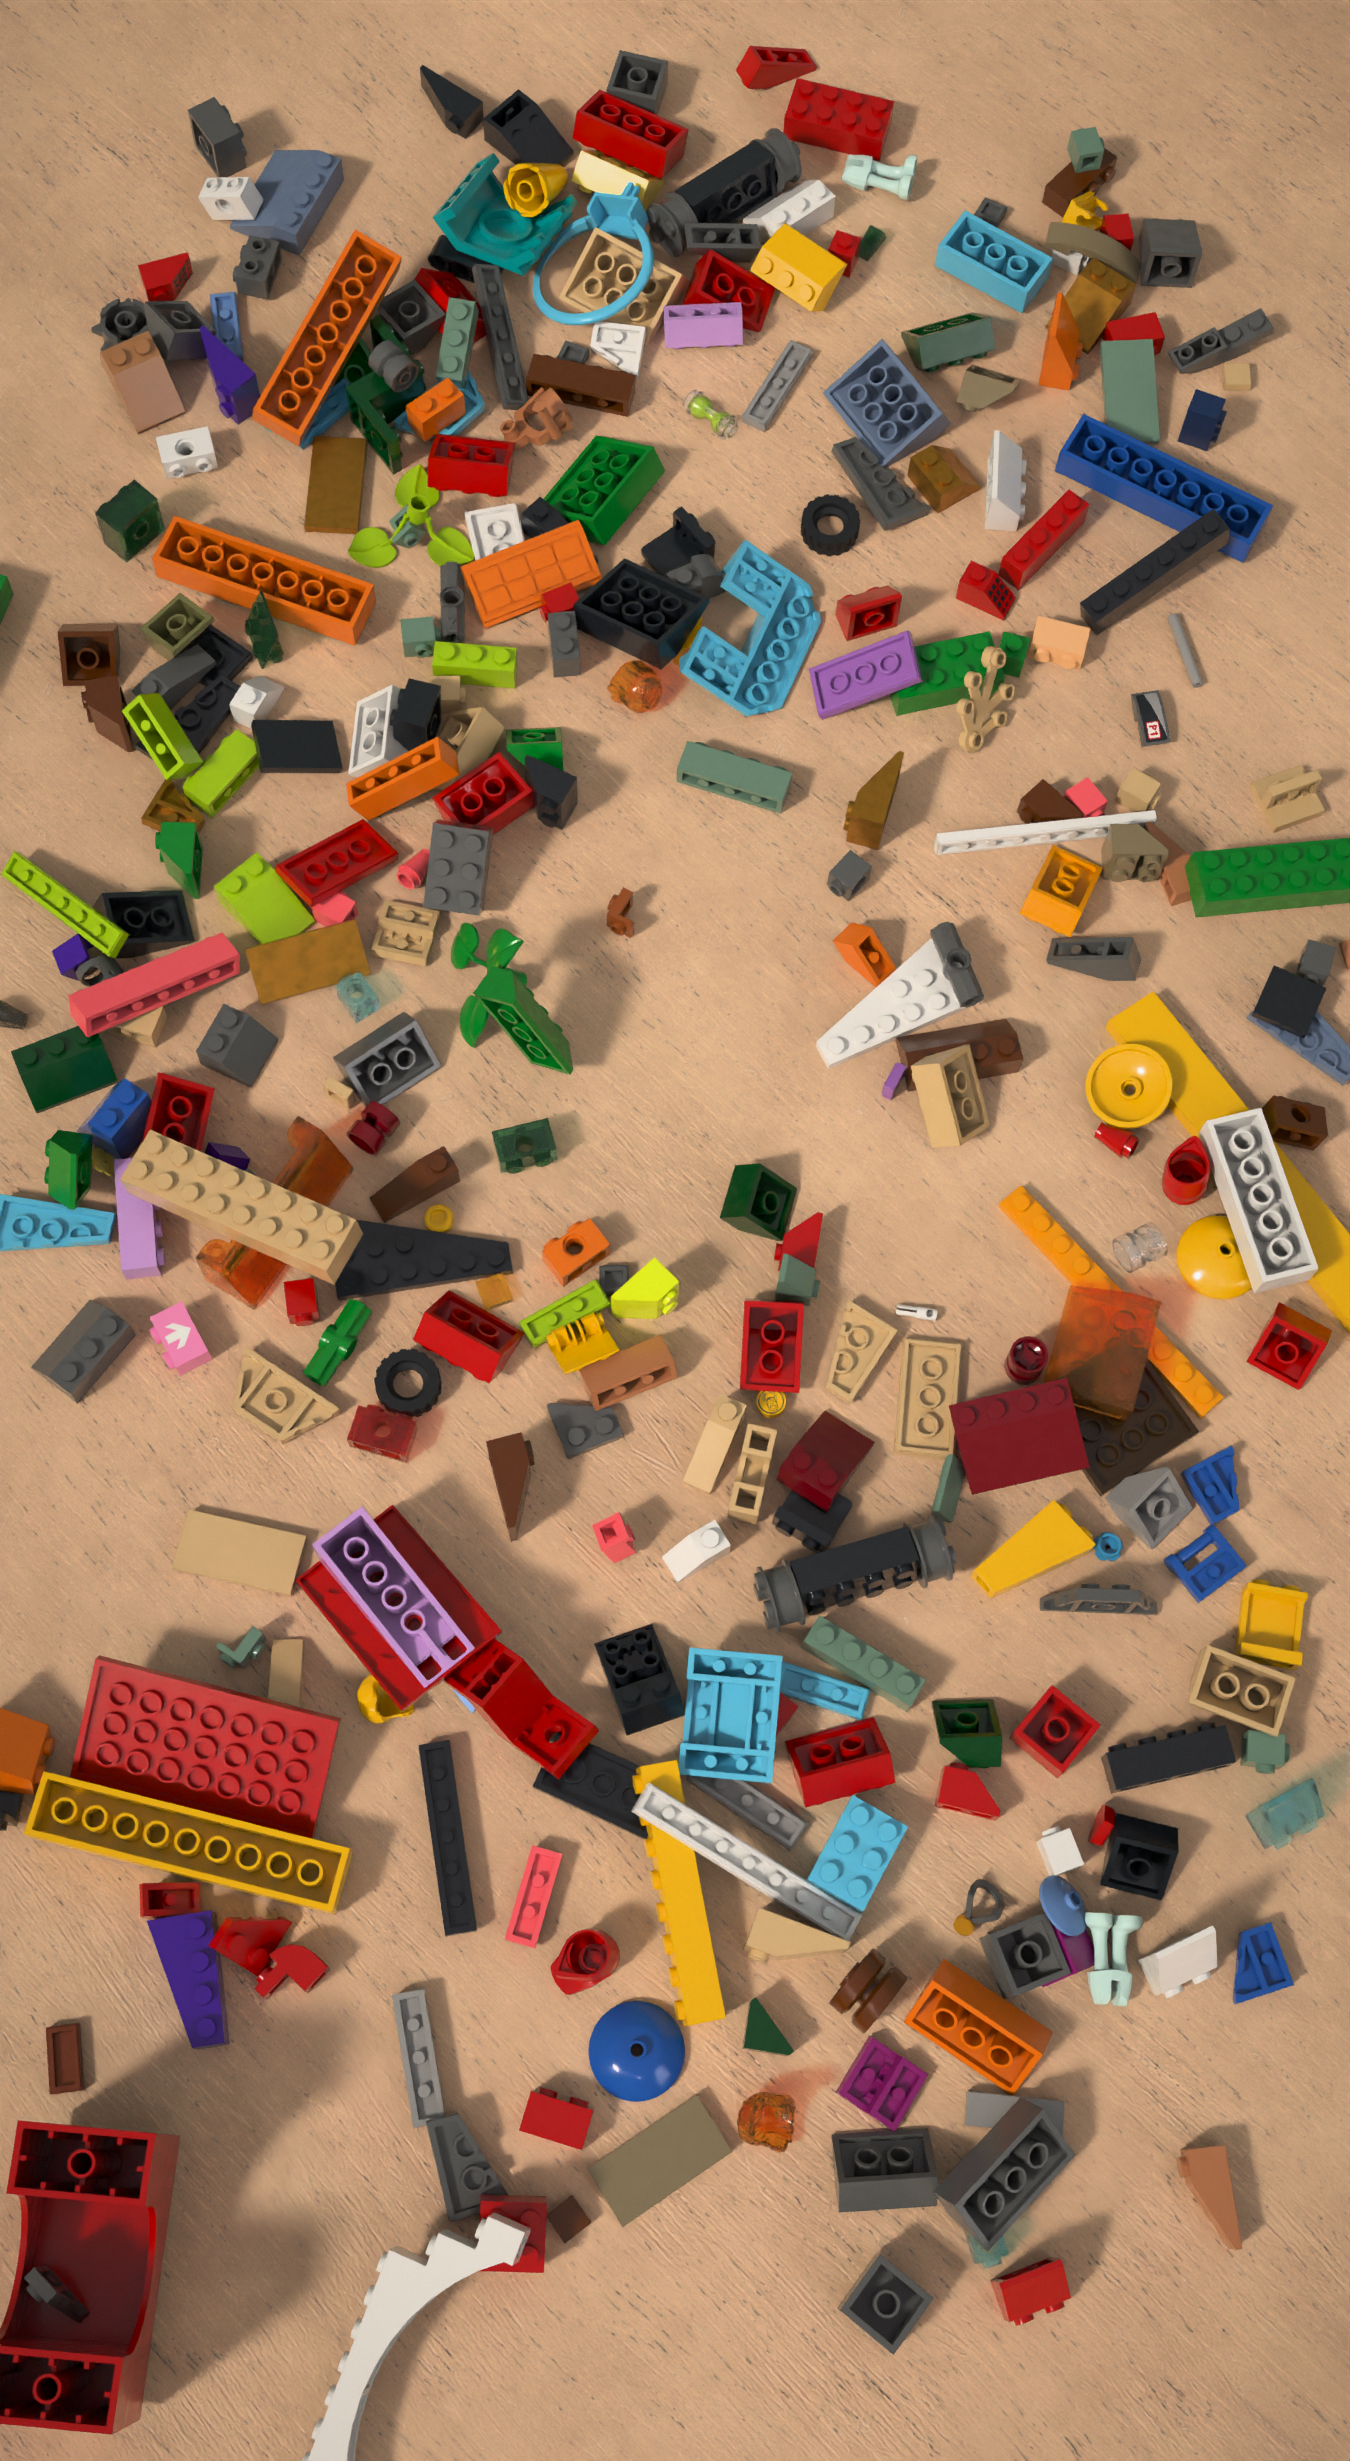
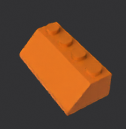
M944 1958L926 1983L904 2020V2023L1012 2096L1042 2057L1053 2033Z

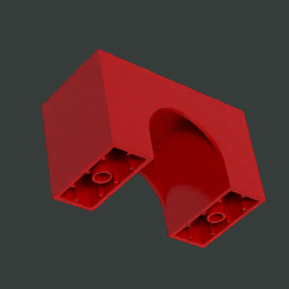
M18 2120L6 2194H15L19 2197L21 2205V2238L12 2294L0 2328V2424L112 2435L140 2420L180 2135ZM47 2265L88 2309L90 2314L81 2323H78L47 2304L44 2300L39 2303L27 2291L26 2287L29 2283L24 2277L34 2267Z

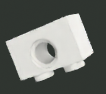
M250 177L207 178L198 196V199L212 220H255L264 200Z
M208 426L156 437L166 479L181 478L184 475L208 472L218 468Z

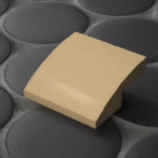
M385 900L378 919V929L371 946V956L426 967L440 911Z

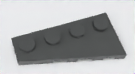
M857 437L833 445L831 452L884 531L929 514L931 508L925 502L921 504L914 497L915 493L908 486L904 488L895 479L896 475L890 469L883 468L878 463L879 458Z

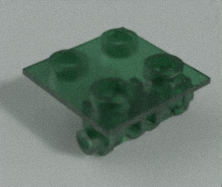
M260 591L256 601L252 604L249 617L245 621V632L250 636L255 658H258L261 669H264L267 661L272 660L273 663L281 662L284 652L280 645L279 635L263 591Z

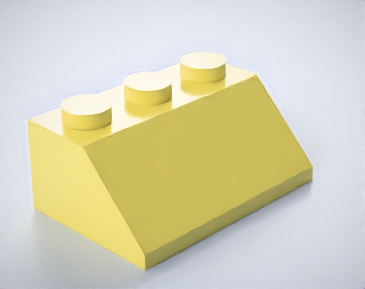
M583 150L580 152L571 181L579 184V190L592 194L594 191L621 195L629 182H633L634 186H639L640 188L637 197H639L644 210L647 211L648 206L662 188L665 180L652 177L647 172L636 167H630L625 162L614 157H608L598 150Z

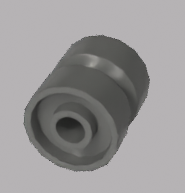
M392 340L381 342L369 356L368 365L380 378H384L385 383L394 392L406 390L417 378L418 366L407 355H404V352Z

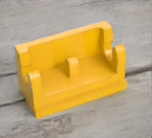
M1089 191L1071 200L1062 223L1080 225L1098 231L1101 228L1103 218L1095 214V209L1100 207L1102 210L1107 211L1109 207L1104 201L1095 197L1094 192Z

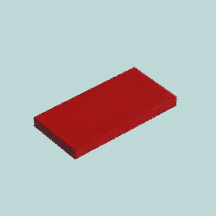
M362 819L277 864L275 872L310 907H313L397 861L399 853Z

